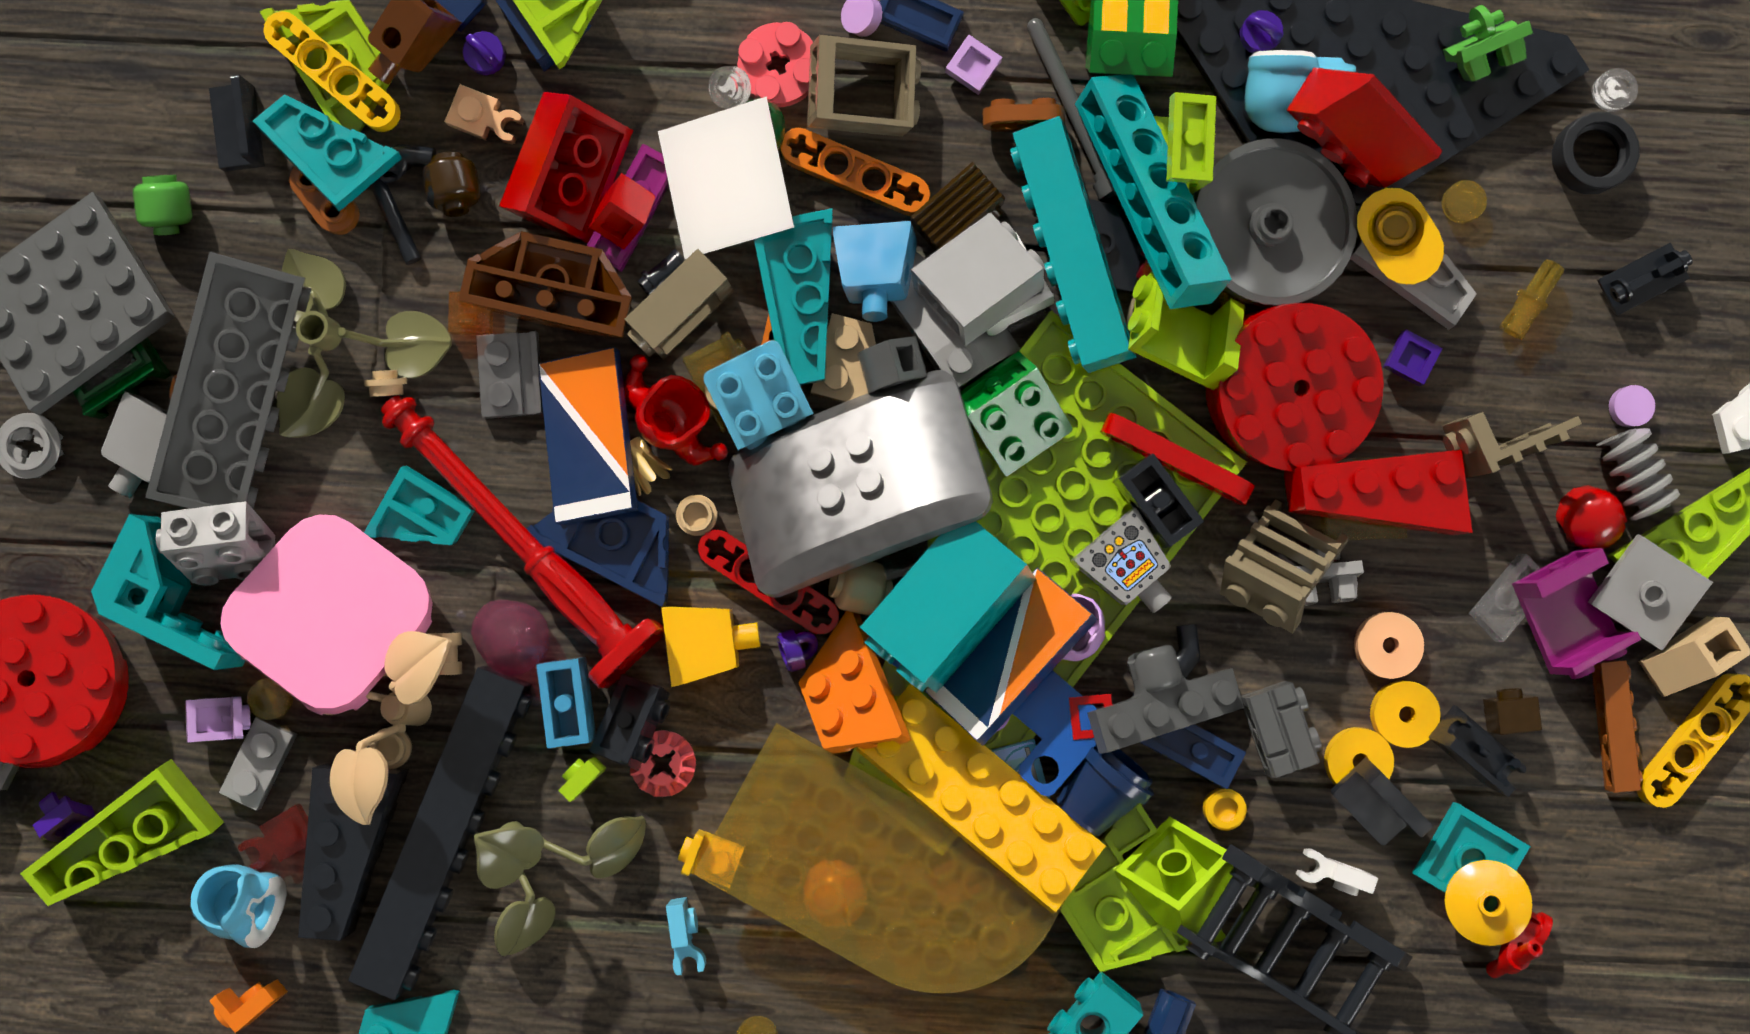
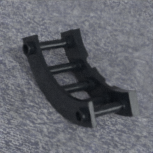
M1230 844L1222 859L1233 865L1230 874L1233 876L1199 932L1180 925L1177 933L1188 940L1184 947L1206 961L1210 955L1218 958L1272 988L1326 1022L1323 1030L1328 1034H1362L1351 1025L1384 970L1389 972L1394 965L1405 971L1413 957L1355 920L1349 927L1339 920L1343 914L1341 911ZM1246 887H1254V892L1222 944L1214 942ZM1277 894H1280L1289 900L1286 905L1289 910L1259 960L1254 965L1236 953L1269 899L1274 900ZM1313 914L1328 924L1324 930L1328 934L1293 989L1270 975L1303 919L1308 921ZM1351 938L1370 950L1366 957L1370 961L1335 1016L1308 998L1341 944L1347 945Z

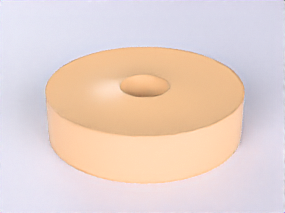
M1382 612L1370 616L1359 626L1354 638V651L1360 665L1369 673L1382 678H1400L1411 673L1420 663L1424 652V639L1419 627L1407 616L1393 612ZM1390 637L1393 639L1395 647L1392 652L1387 653L1383 649V642Z

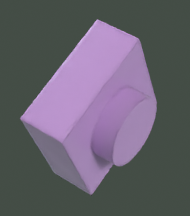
M968 35L946 66L945 73L979 95L1002 62L1003 57Z

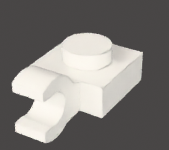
M1304 849L1303 854L1313 858L1316 862V867L1309 873L1297 869L1296 875L1302 880L1316 883L1323 878L1329 877L1335 880L1333 888L1357 896L1360 889L1373 894L1378 881L1376 876L1353 866L1326 858L1313 849Z

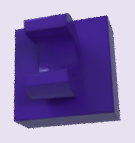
M51 792L39 802V806L45 816L34 823L33 827L40 839L60 843L96 814L90 805L72 801L68 796H64L59 800L56 793Z

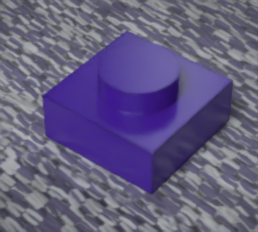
M1408 330L1401 331L1383 368L1417 386H1422L1425 384L1443 348Z

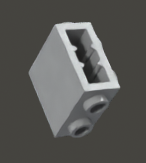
M245 501L161 512V529L156 531V545L159 552L192 583L206 586L214 585L222 579L237 578L244 580L275 546V534Z

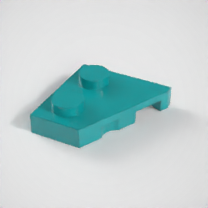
M406 465L402 466L364 533L370 538L386 537L400 539V541H427L432 544L453 545L459 540L475 510L467 502Z

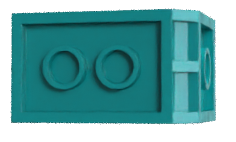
M129 514L91 590L98 614L213 670L243 667L246 660H243L224 639L222 631L217 630L213 634L201 628L203 624L201 620L180 612L178 614L191 588V583L157 548L156 531L161 529V517Z

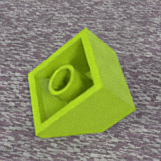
M1169 817L1157 828L1158 832L1147 838L1115 872L1121 882L1157 923L1185 941H1188L1177 933L1180 925H1183L1195 932L1200 930L1233 875L1230 874L1233 865L1222 859L1226 852L1225 848Z

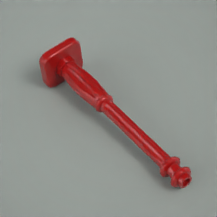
M395 395L390 398L381 408V412L384 414L383 426L387 429L396 427L402 433L401 445L404 448L414 446L526 564L524 567L525 573L533 578L561 614L599 648L598 653L603 658L591 669L588 674L589 679L598 688H609L620 679L621 674H625L665 635L664 627L658 621L649 618L640 622L635 628H632L628 623L624 625L591 584L555 553V549L552 546L544 547L432 430L435 424L434 419L431 416L421 418L414 411L417 403L413 397L402 398L400 395Z

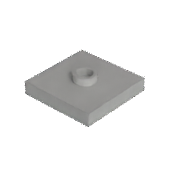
M1637 534L1589 599L1588 603L1632 632H1638L1641 638L1658 649L1663 650L1713 582L1642 535Z

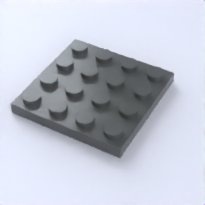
M91 192L0 258V361L29 411L37 415H41L175 318V315L103 199L94 192Z

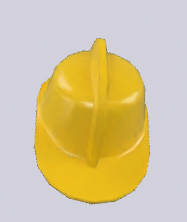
M1401 188L1382 189L1374 192L1363 202L1357 215V229L1362 242L1378 268L1388 279L1399 284H1417L1429 279L1438 270L1443 260L1444 243L1439 230L1423 204L1413 193Z

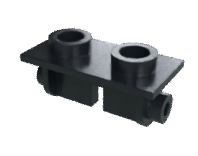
M1670 242L1597 281L1612 310L1618 316L1690 279L1687 271L1688 266L1693 264V260L1689 252L1686 250L1681 252L1675 250Z

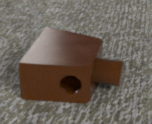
M390 0L368 35V42L380 51L368 70L388 85L401 68L417 73L421 72L460 27L462 22L436 0Z

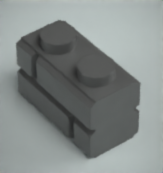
M1284 681L1241 695L1244 705L1243 710L1266 776L1277 778L1320 763L1317 752L1322 750V744L1314 727L1308 728L1303 712L1309 711V706L1301 687L1295 688L1293 682Z

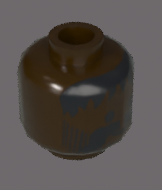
M439 153L433 156L431 162L425 166L423 181L426 199L433 209L444 211V215L448 217H459L467 214L469 208L478 203L481 191L477 168L471 160L464 158L461 153Z

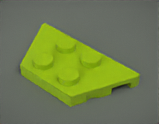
M350 0L331 1L323 6L315 5L314 3L297 5L298 9L280 10L296 16L384 91L387 90L389 85L379 80L368 70L380 51L368 42V35L371 31ZM266 8L260 11V14L266 22L269 16L279 11H275L273 8ZM282 25L277 31L281 37H285L296 47L302 42L290 31V28H285ZM319 48L312 50L306 59L307 66L310 69L321 68L327 61V53ZM294 65L320 108L330 120L350 130L353 128L359 132L362 131L365 126L364 122ZM355 75L343 76L338 82L339 93L348 96L356 92L359 85L358 78ZM367 96L363 101L365 105L374 111L377 104Z
M513 0V2L560 70L566 65L602 0Z

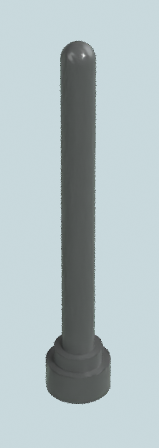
M1033 18L1028 22L1027 29L1096 173L1093 176L1095 193L1099 201L1111 199L1117 196L1075 106L1078 96L1043 22L1038 18Z

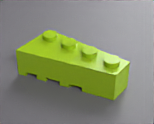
M170 759L20 874L45 904L49 906L117 874L129 871L153 858L174 851L196 839L198 840L210 835L225 822L175 762Z

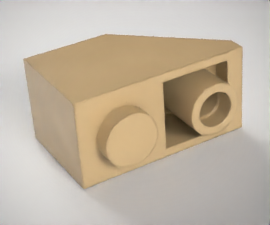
M1705 617L1670 640L1663 650L1657 649L1638 662L1659 694L1665 697L1719 676L1749 656L1750 648L1729 617Z

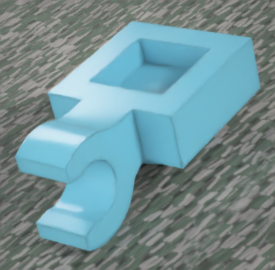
M687 897L671 899L666 905L671 946L674 948L673 970L676 975H682V960L685 957H692L697 962L698 972H703L706 965L705 954L700 948L694 946L691 941L693 939L692 933H698L695 908H688Z

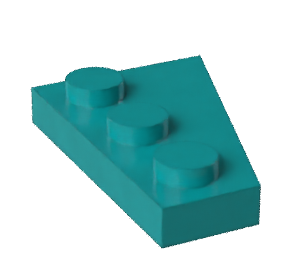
M285 94L253 120L257 128L339 212L402 159L398 151L386 145L383 147L368 139L365 134L353 128L350 130L330 120L327 115Z

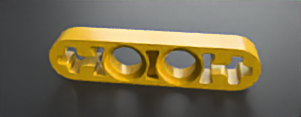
M279 11L267 18L263 30L267 41L368 127L377 132H386L392 130L398 124L401 112L396 101L296 16L289 12ZM282 25L285 28H290V31L302 41L298 47L285 37H281L280 33L277 32ZM317 48L325 50L327 53L325 65L319 69H310L306 63L309 52ZM345 75H355L359 81L356 92L348 96L341 95L338 91L340 79ZM367 96L381 107L385 105L384 109L388 114L384 119L379 116L374 118V112L363 103Z
M1728 673L1715 681L1643 770V780L1640 783L1641 790L1637 791L1639 798L1643 802L1652 806L1666 808L1672 806L1680 799L1750 712L1749 676ZM1731 685H1741L1739 688V693L1742 695L1741 700L1731 699L1733 696V692L1729 689ZM1715 703H1723L1726 705L1723 709L1721 707L1716 706ZM1712 712L1718 717L1720 723L1718 731L1708 736L1701 729V720L1707 713ZM1687 744L1693 750L1694 759L1689 766L1682 768L1675 761V752L1681 745ZM1666 766L1668 770L1679 774V778L1668 776L1671 772L1663 770V767ZM1654 780L1664 781L1662 788L1666 792L1663 796L1654 794L1655 788L1651 785Z

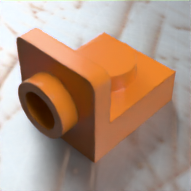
M277 979L266 986L258 982L240 998L231 988H227L211 998L210 1003L215 1008L214 1014L217 1020L223 1026L231 1028L236 1033L251 1024L288 991Z

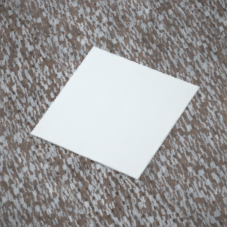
M767 96L658 131L684 259H687L697 249L705 254L794 228Z

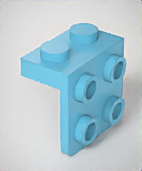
M770 340L708 370L704 374V383L738 450L747 447L748 450L754 449L765 442L768 435L790 427L813 414L793 370L777 341Z

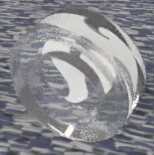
M726 66L720 67L712 73L709 79L708 90L711 99L717 106L728 109L746 103L750 96L751 83L748 75L741 68Z
M1621 68L1606 71L1596 79L1592 87L1594 102L1599 108L1607 112L1623 110L1633 103L1638 94V84L1635 77L1629 71Z

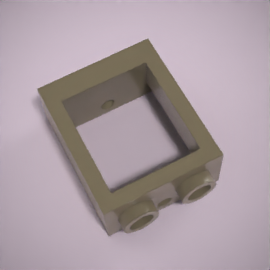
M819 35L810 46L807 127L903 137L917 124L920 114L919 101L914 100L915 85L919 83L921 76V61L916 59V45ZM835 59L895 65L893 119L833 113Z
M697 249L625 318L626 322L632 327L627 335L649 357L656 352L664 360L733 293L728 279Z

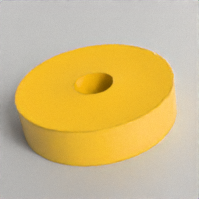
M1391 682L1376 693L1371 703L1370 719L1372 726L1378 734L1392 745L1404 748L1420 746L1430 740L1428 738L1429 735L1440 723L1441 713L1436 697L1428 688L1416 682ZM1407 706L1411 711V716L1407 721L1403 722L1399 717V712L1403 707Z
M1360 727L1344 729L1337 733L1328 743L1324 754V766L1330 780L1335 785L1354 768L1353 758L1360 753L1390 779L1394 769V755L1385 738L1375 731Z

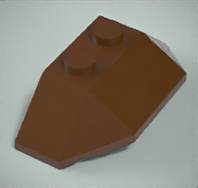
M521 231L494 245L480 255L477 254L467 260L458 300L512 318L588 335L623 338L627 323L625 318L629 314L632 296L602 249Z

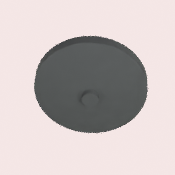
M1262 139L1234 149L1214 164L1213 181L1198 190L1194 197L1195 204L1232 278L1223 290L1245 303L1260 307H1271L1304 302L1332 285L1342 274L1352 256L1357 237V211L1352 192L1346 180L1332 162L1318 151L1299 142L1286 139Z

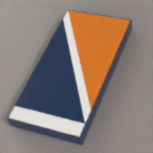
M612 347L538 363L555 523L566 525L638 511L620 350Z
M1038 567L1032 572L1036 578L1035 581L937 693L929 687L925 690L942 709L982 746L986 744L1098 620L1093 613Z

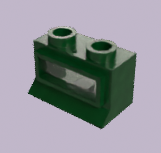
M147 337L72 392L80 403L84 416L104 419L109 416L104 406L115 399H121L125 392L138 395L140 392L136 386L151 376L165 380L171 374Z

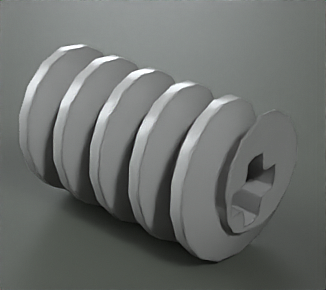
M1649 428L1631 429L1612 436L1596 445L1597 447H1611V450L1602 457L1604 462H1618V465L1609 472L1610 476L1625 477V480L1616 487L1617 491L1632 492V495L1623 502L1624 506H1638L1640 509L1630 517L1631 521L1645 518L1669 507L1680 496L1678 489H1664L1673 480L1671 474H1657L1666 465L1664 459H1650L1659 450L1657 444H1643L1652 434Z

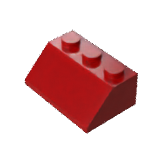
M1314 67L1287 108V111L1298 122L1297 128L1304 135L1315 139L1322 147L1321 153L1329 160L1338 163L1345 170L1344 177L1359 187H1366L1368 184L1386 188L1439 158L1443 151L1374 74Z
M543 92L499 207L534 224L588 243L594 233V230L589 227L600 200L614 182L634 130L572 95Z

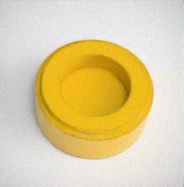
M1214 789L1206 796L1203 802L1204 817L1212 826L1219 830H1233L1240 826L1246 817V803L1243 797L1232 789Z

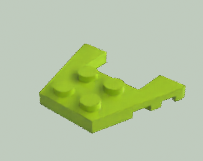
M1141 804L1137 805L1108 828L1100 838V841L1106 847L1059 908L1099 972L1149 960L1153 956L1172 951L1188 950L1184 947L1187 941L1157 923L1121 882L1115 872L1125 861L1122 857L1124 853L1158 832ZM1222 929L1219 931L1214 942L1225 939L1226 936Z

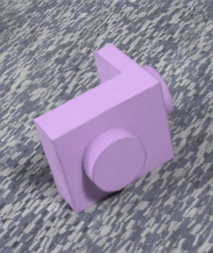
M241 696L185 701L187 742L242 739L243 730L250 729L249 704L242 705Z

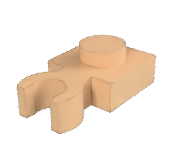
M460 84L444 122L450 127L486 140L489 131L492 130L504 143L515 144L516 138L509 133H505L504 126L510 121L523 125L524 119L514 110L498 112L501 103L497 98Z

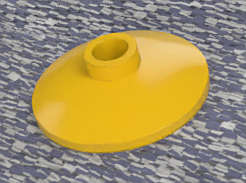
M1479 860L1466 864L1452 876L1445 891V910L1452 926L1463 937L1480 945L1496 946L1512 941L1524 931L1531 918L1532 897L1528 885L1517 871L1501 862ZM1488 896H1495L1498 900V908L1493 912L1486 911L1483 905L1485 898Z

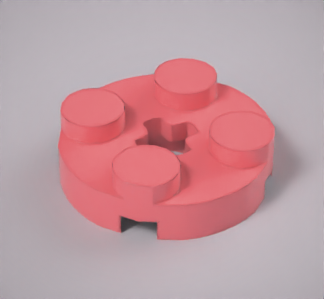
M792 22L769 23L752 31L739 46L737 63L739 75L744 83H741L747 93L754 99L767 96V100L778 107L794 105L807 97L809 93L810 46L813 43L811 38ZM779 55L780 58L786 57L790 61L785 65L786 72L779 75L776 69L771 71L767 69V66L772 63V57Z

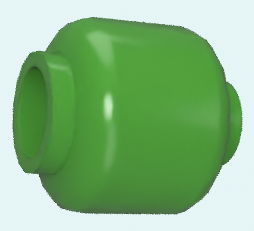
M177 175L142 177V183L133 188L137 223L143 227H153L154 235L179 234V225H185L193 219L189 187L186 183L177 181Z

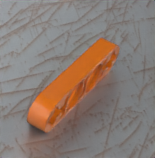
M793 128L784 135V140L780 147L782 158L786 164L797 170L903 215L912 216L930 199L929 186L916 175L807 129ZM800 139H804L806 149L816 154L819 145L824 147L819 154L818 166L814 167L811 165L814 160L813 156L800 153L798 158L793 157L792 148L788 145L790 143L797 144ZM836 153L843 155L848 161V168L845 172L838 175L829 173L824 165L825 160L830 155ZM873 169L881 171L886 178L885 185L876 191L867 189L862 183L863 175ZM892 178L900 179L897 182V188L909 191L912 186L919 189L918 196L923 198L922 201L914 200L911 206L904 203L905 196L896 191L893 192V199L885 197L891 190Z

